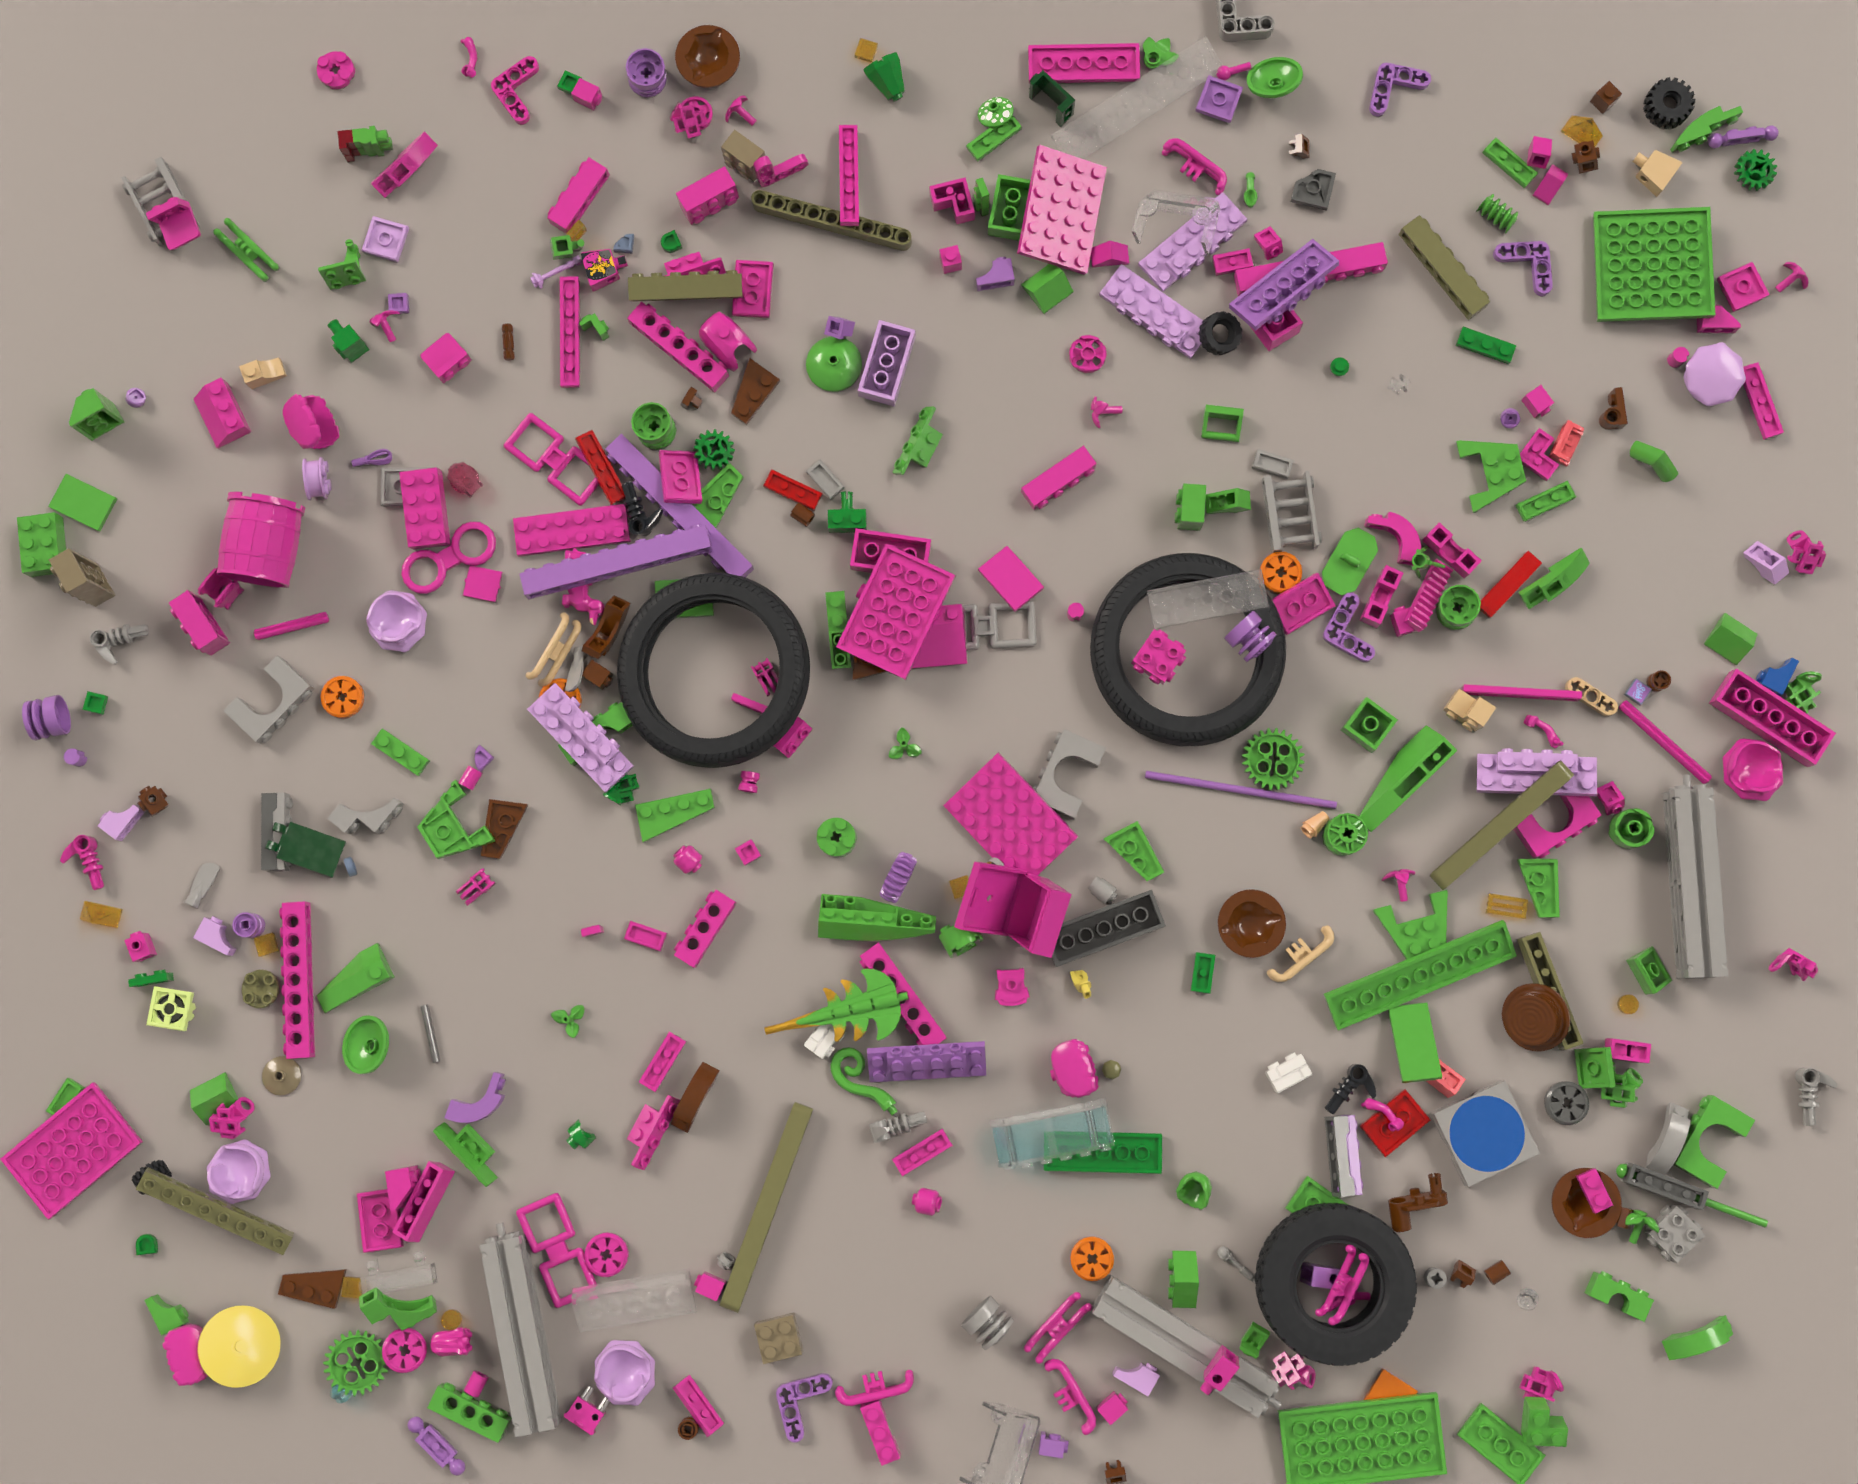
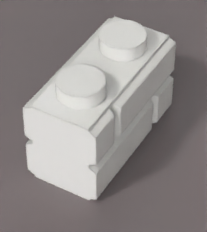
M833 1025L817 1026L804 1046L822 1059L825 1056L829 1058L835 1050L832 1047L835 1043ZM847 1032L844 1033L843 1037L839 1040V1042L844 1038Z
M1295 1052L1284 1057L1286 1061L1281 1064L1277 1061L1267 1066L1269 1070L1265 1071V1074L1276 1093H1280L1312 1076V1072L1302 1054L1296 1055Z

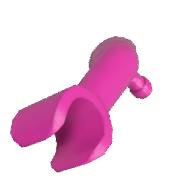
M466 37L461 39V43L467 48L470 59L468 65L463 66L461 72L466 77L472 78L476 75V70L474 69L477 61V51L473 39Z
M1526 716L1524 724L1531 728L1535 725L1540 727L1546 733L1551 747L1557 748L1564 744L1549 724L1539 720L1537 716Z
M1371 1098L1366 1099L1361 1104L1362 1107H1366L1368 1110L1383 1112L1390 1121L1388 1124L1390 1131H1399L1403 1128L1404 1122L1397 1118L1386 1104Z

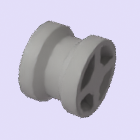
M1431 1267L1425 1271L1424 1280L1428 1286L1440 1289L1445 1286L1447 1276L1442 1270Z

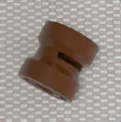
M1657 671L1649 675L1646 681L1647 686L1652 689L1651 691L1659 692L1669 687L1671 676L1666 671Z
M688 1416L679 1424L678 1434L682 1439L690 1440L696 1436L700 1427L692 1416Z

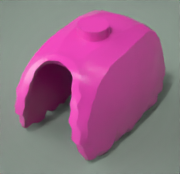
M720 311L708 318L699 330V337L704 345L733 372L738 369V363L734 355V351L738 346L744 344L754 353L757 351L756 346L748 335L730 317Z
M295 394L285 403L283 407L285 424L291 437L303 449L328 448L334 445V442L340 437L339 428L335 425L333 414L326 407L324 398L314 395L302 397Z
M1071 1039L1058 1044L1051 1054L1053 1069L1050 1070L1052 1080L1053 1082L1057 1081L1062 1094L1072 1098L1090 1095L1099 1087L1098 1076H1095V1064L1090 1054H1088L1089 1047L1077 1039Z
M187 1324L168 1331L167 1336L164 1338L165 1342L162 1344L163 1348L167 1350V1364L170 1365V1370L174 1372L173 1379L177 1381L179 1386L193 1385L201 1380H205L207 1377L200 1365L197 1352L198 1340L203 1328L196 1324Z

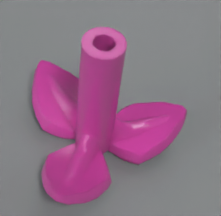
M745 95L736 98L728 107L725 115L727 123L732 112H737L751 126L757 121L742 107V102L748 100Z
M1786 262L1783 266L1792 269L1793 273L1775 287L1776 290L1780 293L1798 278L1801 279L1803 289H1806L1808 287V277L1805 271L1794 262Z
M384 311L373 316L369 321L372 326L378 327L379 324L381 325L389 342L395 341L396 338L387 322V317L393 314H400L398 311Z
M1096 396L1092 400V419L1097 428H1101L1098 420L1100 414H1122L1123 412L1122 406H1108L1106 402L1097 401Z
M1400 869V871H1392L1382 878V881L1391 877L1397 879L1401 902L1408 900L1406 884L1409 880V874L1415 875L1413 870Z

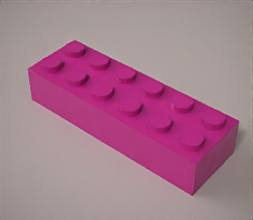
M1737 668L1727 674L1709 702L1710 705L1806 767L1817 764L1836 732Z

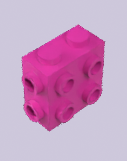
M1160 629L1152 631L1131 664L1134 665L1133 669L1140 674L1144 672L1149 675V679L1153 683L1164 685L1166 681L1170 683L1176 674L1173 672L1174 668L1177 665L1180 667L1187 657L1184 656L1186 652L1184 645L1176 640L1173 642Z

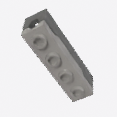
M285 792L261 793V870L290 871V866H292L290 863L276 859L277 852L265 849L268 840L279 844L282 836L281 833L272 831L275 822L287 827L290 822H293L290 816L293 801L290 794Z

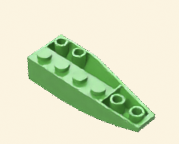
M1426 725L1397 753L1359 815L1370 832L1390 816L1457 751L1444 736Z
M822 894L818 938L879 941L935 933L936 916L862 897Z

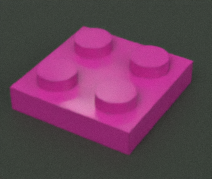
M1753 262L1717 278L1733 312L1770 295Z

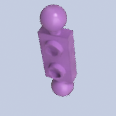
M1773 125L1767 126L1765 129L1764 127L1757 128L1756 126L1741 131L1732 129L1727 131L1724 136L1718 133L1711 134L1707 142L1711 148L1715 149L1721 145L1723 147L1759 142L1762 138L1772 141L1777 138L1779 131Z
M412 1417L408 1421V1429L412 1433L419 1434L415 1441L442 1468L448 1463L450 1465L449 1470L453 1475H461L465 1471V1463L461 1459L454 1458L458 1451L431 1424L424 1428V1422L420 1417Z

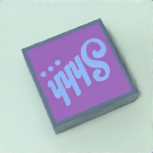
M1635 678L1624 695L1638 705H1642L1652 689Z

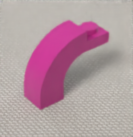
M1388 512L1385 518L1379 514L1368 516L1364 527L1387 531L1396 538L1399 545L1397 563L1414 566L1412 558L1416 554V550L1421 549V542L1413 525L1404 517L1393 512Z

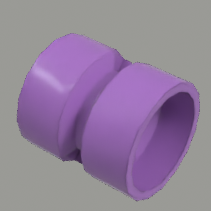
M242 912L234 918L232 927L233 931L240 937L257 938L265 930V921L258 914Z

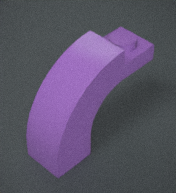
M494 1072L485 1096L476 1103L470 1104L457 1099H451L444 1118L454 1122L469 1123L490 1116L499 1108L505 1098V1095L498 1093L505 1085L506 1080L503 1079L505 1074Z

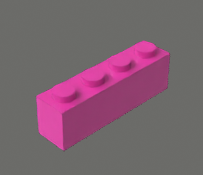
M590 157L583 161L579 166V172L570 179L566 191L561 192L555 207L552 206L547 217L550 224L569 235L610 176L608 169Z
M1083 445L1021 488V493L1033 510L1036 508L1042 509L1049 503L1048 500L1052 497L1058 498L1064 493V489L1076 486L1080 482V478L1092 475L1095 472L1094 469L1097 463Z
M428 1161L392 1233L407 1242H420L455 1171L441 1162Z

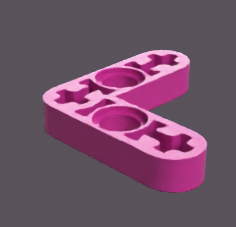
M532 56L523 58L491 82L494 94L514 121L520 125H524L529 121L530 114L513 89L539 71V64ZM528 63L533 64L532 69L527 66ZM514 72L520 74L517 80H511L510 76ZM497 85H502L503 89L500 90ZM514 97L515 103L508 105L506 104V99ZM518 108L519 111L522 114H524V117L521 118L520 116H518V113L515 109Z
M799 154L774 167L768 156L760 157L753 165L760 186L767 187L804 169L809 165L805 154Z

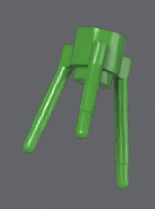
M1428 546L1420 550L1417 549L1416 554L1412 558L1414 565L1412 570L1415 571L1418 578L1421 577L1419 568L1425 569L1429 565L1445 568V565L1431 561L1429 556L1423 553L1429 549Z

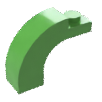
M1726 1315L1717 1317L1698 1329L1672 1334L1664 1339L1662 1343L1669 1360L1682 1359L1710 1351L1729 1342V1337L1733 1335Z

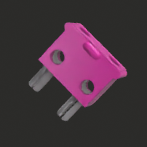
M588 1386L582 1396L579 1395L569 1411L564 1413V1417L588 1434L593 1435L596 1432L597 1425L605 1415L604 1410L610 1401H606L607 1398L604 1397L598 1407L587 1401L594 1390L593 1388L590 1389L591 1386ZM577 1403H581L582 1408L579 1409ZM594 1414L598 1415L597 1420L593 1418Z

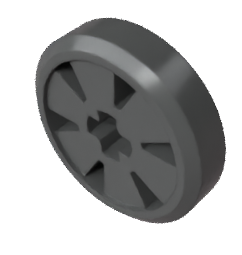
M1561 1081L1548 1089L1544 1098V1106L1549 1117L1555 1122L1573 1125L1582 1121L1587 1115L1589 1098L1586 1091L1580 1085L1570 1081ZM1564 1098H1566V1100H1571V1102L1569 1103V1108L1566 1106L1563 1107L1562 1104H1564Z

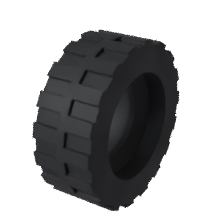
M1216 312L1202 321L1199 327L1200 331L1198 332L1199 340L1207 352L1213 353V355L1227 354L1235 350L1241 343L1240 340L1243 336L1241 324L1229 312ZM1218 324L1224 325L1229 332L1228 339L1223 343L1217 342L1212 334L1213 328Z

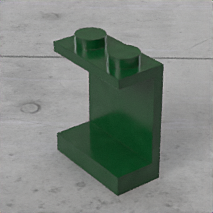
M1042 70L1030 79L1029 98L1032 100L1041 90L1058 105L1056 123L1062 127L1074 115L1075 99Z

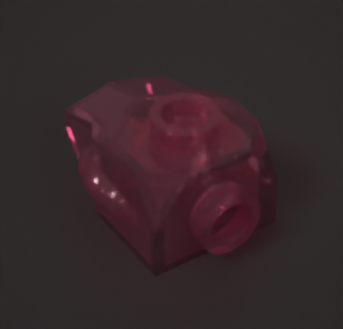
M464 462L454 463L448 469L449 472L446 478L450 481L452 488L458 493L466 494L471 498L483 486L479 481L478 472Z

